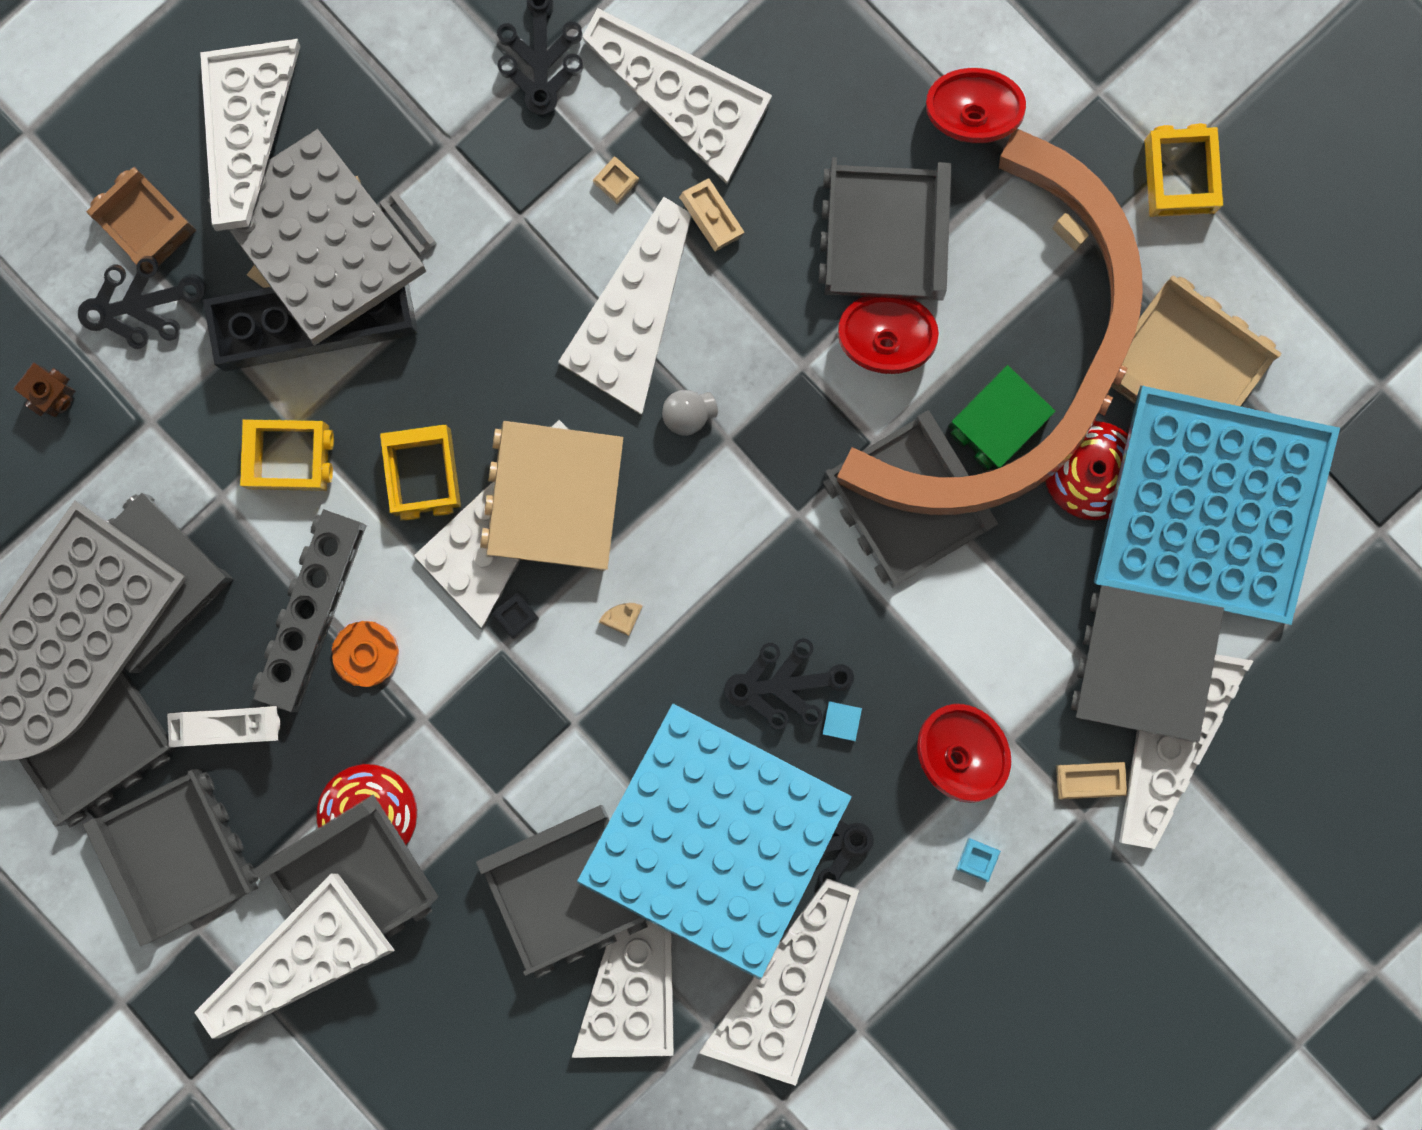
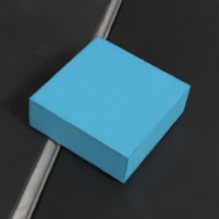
M828 702L822 734L856 741L862 708Z
M968 837L956 869L989 882L1001 851Z

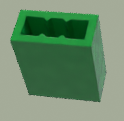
M1007 365L953 419L948 427L952 430L950 435L962 447L968 445L976 453L974 458L984 469L989 470L992 468L996 470L1056 411Z

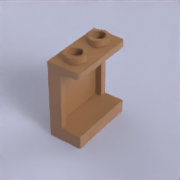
M135 167L122 172L115 179V185L106 193L96 196L90 204L91 207L86 211L131 257L130 259L136 265L144 256L155 258L158 265H160L196 231ZM143 262L142 269L146 272H152L153 265L149 262Z

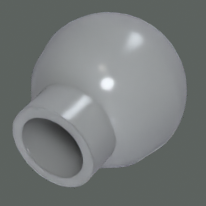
M678 390L665 400L662 408V417L665 425L673 433L682 436L696 433L702 429L707 420L716 418L718 415L715 398L710 392L699 395L691 390Z

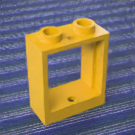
M1203 123L1189 125L1187 129H1174L1172 125L1155 127L1154 131H1151L1144 140L1149 217L1215 214L1223 206L1218 127L1207 128V125ZM1205 142L1208 193L1164 195L1161 144Z
M243 420L240 486L248 490L327 491V483H331L333 478L332 463H328V450H332L334 446L333 430H329V425L323 421ZM264 431L314 432L312 479L262 478Z
M447 425L380 434L391 514L395 516L400 515V520H413L420 518L421 512L433 511L434 516L452 514L453 508L461 507L451 429ZM442 444L449 498L402 504L396 450Z

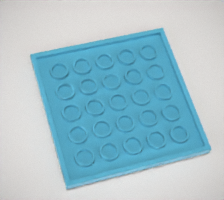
M1140 385L1094 583L1223 607L1224 611L1292 625L1340 428Z
M672 704L577 883L760 980L852 796Z

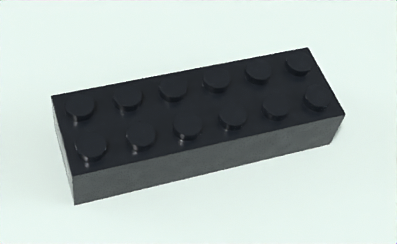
M409 284L315 346L271 287L203 300L214 365L223 371L418 335Z

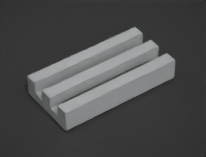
M393 191L388 199H383L379 202L380 205L378 207L381 211H386L417 249L414 253L418 258L437 244L396 191ZM396 203L427 242L423 245L420 244L392 209V205Z

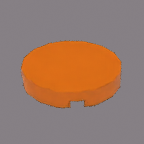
M360 621L349 624L338 633L332 644V662L335 671L344 681L354 686L371 687L381 684L393 674L398 664L399 648L396 638L388 628L376 622Z

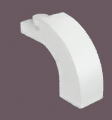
M277 706L167 714L169 747L278 740L280 719L277 715Z

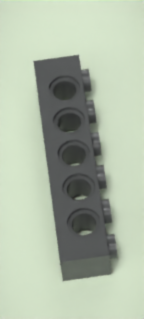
M323 509L321 515H316L311 526V533L314 534L309 547H304L299 559V565H302L299 576L292 579L288 588L287 595L291 597L288 606L280 611L276 621V627L279 630L275 641L271 640L266 648L264 659H267L264 671L259 672L254 680L252 689L256 692L253 699L277 706V708L289 712H299L367 525ZM329 539H335L338 543V549L332 556H326L323 550L325 542ZM323 570L326 574V582L323 586L316 588L312 583V576L316 571ZM311 601L315 607L314 614L309 619H304L300 612L301 606L305 602ZM299 632L303 637V644L300 649L294 651L289 645V639L292 634ZM286 663L291 668V677L288 681L282 682L278 678L277 672L279 667Z

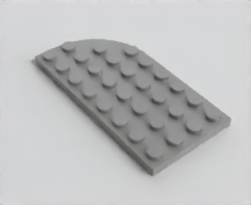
M75 500L0 604V761L25 759L45 753L62 744L81 728L187 579L182 573Z

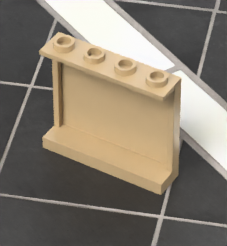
M1172 275L1140 316L1135 336L1123 363V366L1128 368L1120 386L1113 384L1112 388L1134 404L1136 403L1139 386L1141 385L1241 406L1272 362L1279 358L1282 353L1275 349L1276 344L1272 340L1262 335L1258 337L1248 329L1249 325L1237 316L1231 317L1222 311L1221 304L1215 299L1208 296L1204 298L1194 291L1195 287L1190 281L1183 277L1176 278Z
M503 421L501 429L495 428L492 448L498 449L497 462L490 463L488 481L494 482L493 495H487L484 515H490L489 529L482 528L480 548L486 549L485 556L584 567L598 571L608 570L623 437Z

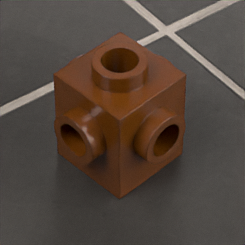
M36 363L30 366L13 388L28 400L25 406L41 417L44 413L54 417L64 413L70 407L73 401L71 397L76 392L67 385L70 379L55 368L49 371Z

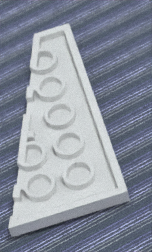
M597 8L582 36L583 41L728 185L772 100V95Z
M298 39L200 52L211 218L215 231L249 227L301 47Z
M663 197L558 361L564 368L642 416L692 218L688 211Z
M560 420L552 426L553 428L568 429ZM494 482L483 490L414 555L481 628H484L490 613L496 602L499 601L508 580L521 560L497 556L486 557V549L480 548L482 528L489 529L490 515H484L486 496L493 495Z
M1215 655L1200 741L1198 743L1137 730L1119 839L1120 843L1152 849L1156 848L1174 814L1173 811L1182 793H1185L1190 783L1189 780L1194 770L1200 764L1217 732L1228 705L1239 690V684L1246 671L1251 667L1252 660Z
M331 873L194 1013L212 1039L222 1038L395 950L340 875Z
M829 879L823 882L779 942L762 978L759 980L753 977L699 1050L700 1054L796 1086L859 889Z
M646 920L648 927L632 935H629L627 929L615 934L617 941L606 946L572 1058L674 1055L671 932Z

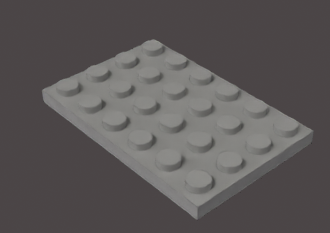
M318 129L268 160L249 227L228 229L314 346L427 272L420 259Z

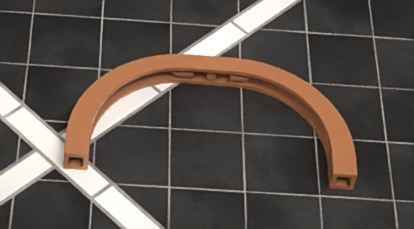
M1016 129L1011 134L1000 156L999 169L1029 181L1058 197L1077 213L1091 231L1103 254L1111 287V308L1106 334L1071 406L1061 422L1041 444L1025 456L1006 466L973 476L932 477L904 471L852 447L837 476L839 485L888 507L929 515H955L996 507L1031 491L1055 474L1071 458L1084 441L1098 413L1105 416L1113 400V397L1109 396L1108 393L1113 384L1120 386L1128 368L1123 366V363L1135 336L1143 294L1139 250L1130 224L1113 194L1082 162L1066 151L1022 130Z

